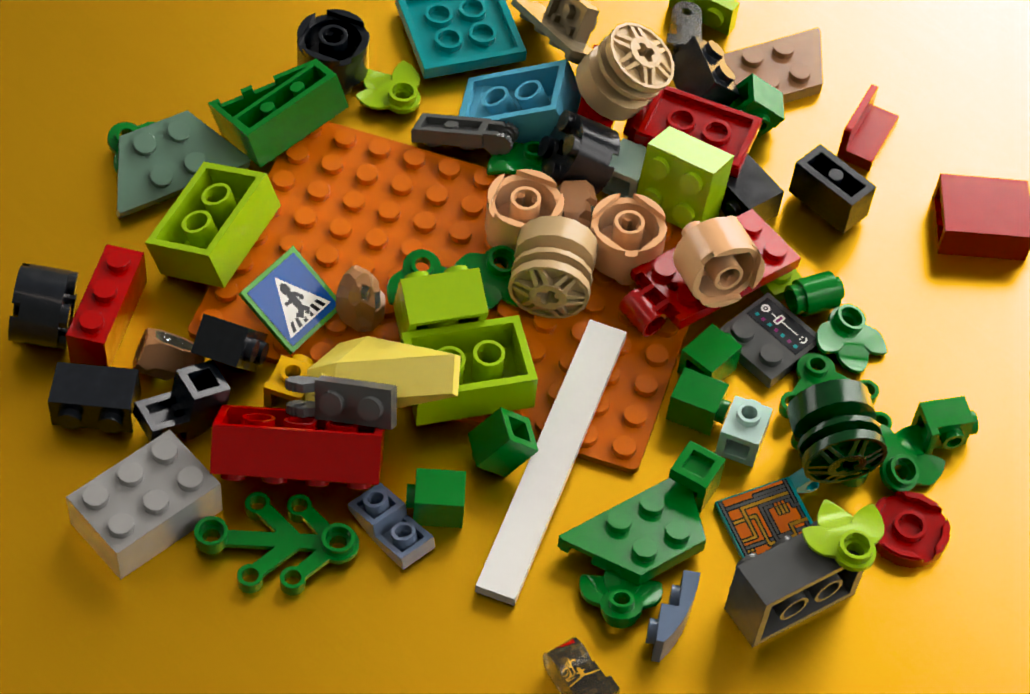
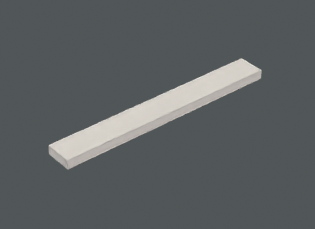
M591 319L589 320L537 441L539 451L530 457L475 585V592L515 606L626 340V331Z

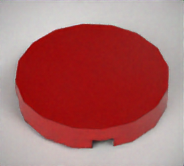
M910 491L896 492L893 496L887 498L884 496L878 500L875 506L883 519L884 535L875 547L881 557L895 565L908 568L928 566L940 558L948 545L951 527L948 518L945 520L941 513V507L935 501L923 494Z

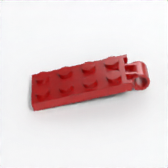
M753 209L736 217L765 261V271L761 281L753 290L748 286L739 293L743 297L798 268L801 257ZM675 248L657 256L650 262L633 268L630 276L640 288L630 291L619 304V310L644 337H649L659 331L665 324L667 317L681 330L722 308L704 306L700 300L692 295L674 265L673 255Z

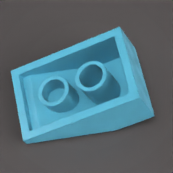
M559 60L468 78L459 116L487 118L495 121H505V123H513V125L519 128L518 132H520L515 142L523 144L530 141L540 142L544 136H550L563 111L568 110L578 113L581 94L577 86L576 76L568 60Z

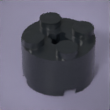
M340 9L327 10V15L316 17V13L307 16L300 23L297 30V66L318 59L337 74L344 95L349 94L353 87L364 80L369 69L370 36L369 32L364 28V22L357 15Z
M565 110L560 115L558 123L550 136H544L539 143L537 154L539 157H542V173L550 176L557 183V186L563 181L587 180L594 186L595 194L597 195L607 185L615 168L609 165L613 154L619 156L620 137L616 130Z
M22 263L18 271L12 303H14L13 316H10L8 340L55 349H67L66 333L70 327L68 326L70 317H74L77 302V294L75 293L79 272Z

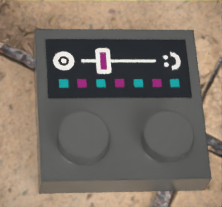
M769 292L719 328L723 332L731 334L742 345L738 362L767 388H771L793 371L803 355L816 353L819 350L816 344V332Z

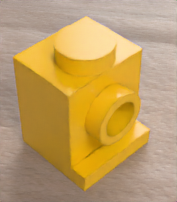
M295 354L292 358L281 355L269 382L266 381L263 387L264 407L286 409V403L289 401H305V393L286 390L285 379L289 376H307V369L314 364L312 359L303 354Z

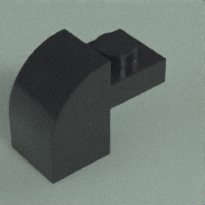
M209 360L176 370L172 391L134 402L133 414L150 442L169 429L175 435L180 433L184 440L187 441L201 435L212 427L222 404L228 405L231 388L215 362Z

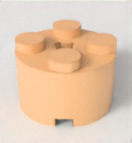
M532 169L516 170V174L505 177V173L498 176L490 185L487 195L485 231L488 244L492 247L498 245L508 246L515 251L520 229L529 220L541 216H562L564 197L563 193L560 194L556 188L557 183L547 174Z
M621 193L605 197L595 206L590 222V230L596 236L598 244L595 268L602 274L615 279L617 283L627 286L635 283L630 276L633 268L650 262L663 254L667 225L663 209L652 199L634 193L633 198L620 197Z
M735 216L716 217L703 222L693 221L683 228L681 232L682 238L675 248L673 261L690 292L696 299L701 301L702 305L711 308L731 305L742 299L739 293L748 286L753 290L759 284L765 271V261Z

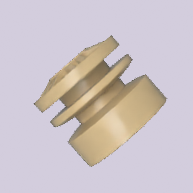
M631 22L617 25L598 46L594 47L581 60L576 68L577 86L586 103L599 115L614 121H625L634 117L647 105L650 99L656 97L661 90L666 88L674 77L672 55L663 40L651 29L639 23Z
M541 216L529 220L521 227L514 253L515 260L508 283L510 298L518 307L533 315L545 318H566L577 315L586 308L590 299V287L593 281L592 273L595 268L598 252L596 236L588 227L580 222L562 216Z

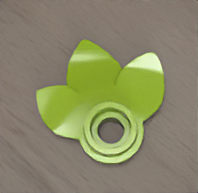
M406 61L400 62L395 67L392 75L368 69V73L363 80L365 90L357 93L356 98L362 105L371 109H389L398 114H408L415 111L420 105L421 96L417 89L421 78L416 69Z
M825 499L817 514V526L803 528L802 535L808 547L818 555L834 558L846 570L861 572L870 568L875 561V545L884 535V523L879 510L874 504L864 506L853 517L835 503ZM849 550L856 551L859 555L851 554Z

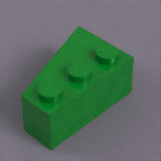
M318 59L273 76L275 82L253 90L251 85L240 89L241 96L222 104L219 99L208 103L221 135L246 154L260 168L349 107L337 74Z

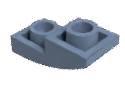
M379 482V485H374L347 504L349 511L366 533L401 569H406L435 548L434 536L407 515L406 504L382 483Z
M684 570L680 586L672 584L669 603L661 604L658 619H649L646 643L653 645L651 661L660 662L681 636L695 599L700 578L699 572Z

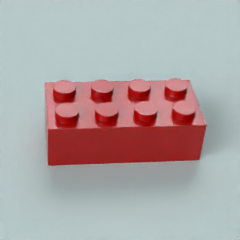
M222 404L212 424L210 474H220V478L227 481H241L246 476L262 477V481L271 484L286 483L287 479L304 480V484L314 487L327 486L329 482L346 483V487L351 489H369L371 485H379L383 464L385 429L338 423L331 420H317L315 416L306 418L286 414V409Z

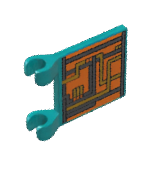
M801 468L788 477L716 501L714 506L740 558L742 559L751 553L759 555L771 549L773 544L782 537L791 535L793 538L801 534L803 528L809 527L813 521L798 493H810L817 490L819 482H814L807 478L804 469Z

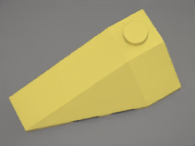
M365 336L338 343L307 369V376L318 378L324 375L396 385L398 409L458 396L461 356ZM315 392L305 393V401H315Z

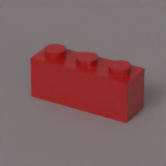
M106 244L66 333L70 363L111 367L147 283L144 252Z

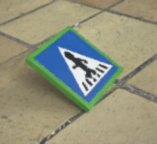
M294 246L239 293V296L289 354L298 349L337 313L336 295Z

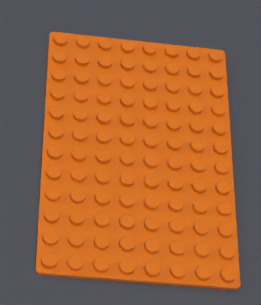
M329 121L304 139L278 155L268 177L281 206L225 288L209 286L188 326L189 336L193 339L196 338L203 313L268 334L265 342L269 343V350L265 361L273 364L278 363L281 355L292 358L295 354H303L312 359L315 364L338 343L365 336L400 342L394 307L389 304L387 298V285L390 278L402 270L405 257L415 250L423 249L434 253L438 257L441 266L449 268L454 266L462 256L468 253L485 254L487 250L493 248L487 242L485 231L487 195L492 182L502 174L488 175L487 168ZM667 221V235L663 253L675 248L682 238L681 232L683 229ZM294 246L335 295L343 275L352 266L358 265L370 271L379 281L380 290L385 294L386 306L384 320L373 331L357 332L343 323L338 313H336L298 349L289 354L239 296V293ZM417 263L415 265L419 271H427L429 269L425 263ZM495 264L500 268H504L501 264ZM594 268L592 273L593 281L590 287L591 293L588 304L577 315L566 318H545L533 315L520 307L512 306L503 299L497 306L488 310L489 314L486 320L515 315L520 316L538 377L535 406L513 410L512 412L530 419L536 443L589 320L591 319L627 332L626 340L577 457L626 473H636L641 465L688 326L679 330L667 317L665 324L659 331L649 337H644L619 310V304L624 296L640 287L636 283L627 286L621 285L615 279L599 272L596 268ZM491 414L457 420L478 426Z

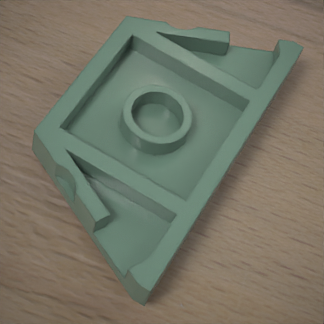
M188 110L121 135L118 140L116 215L120 219L180 195L203 162L246 169L249 168L251 160L246 154Z

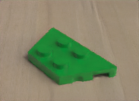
M670 478L559 535L558 547L562 551L569 553L571 548L592 557V565L605 571H614L621 578L638 586L703 551L706 543L693 491Z

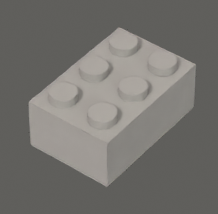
M170 429L66 496L72 526L120 580L192 532L199 520L208 516H215L223 510L221 483L210 474L207 468Z

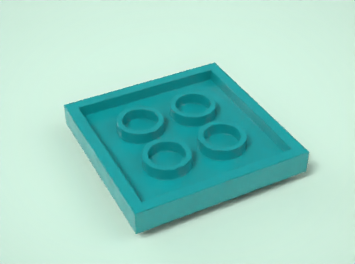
M395 0V5L424 79L526 61L527 50L506 0Z

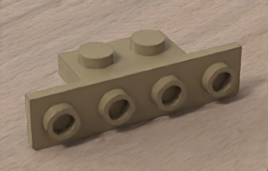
M512 0L511 4L520 12L519 16L534 24V30L547 36L550 39L549 44L562 50L565 53L564 57L568 61L579 65L581 60L592 50L587 45V41L591 32L596 27L599 10L588 0H550L547 8L541 3L529 0Z

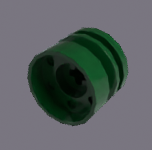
M851 379L828 380L799 392L789 402L786 412L794 439L798 442L797 449L805 476L810 480L825 484L846 482L873 471L884 462L888 454L886 443L882 436L879 422L875 420V409L868 388L860 381Z

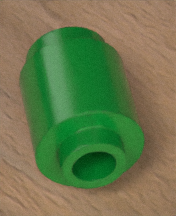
M830 271L796 279L792 282V285L786 286L784 290L787 308L795 315L800 314L803 317L840 306L841 299L844 298L845 294L841 279L835 277Z

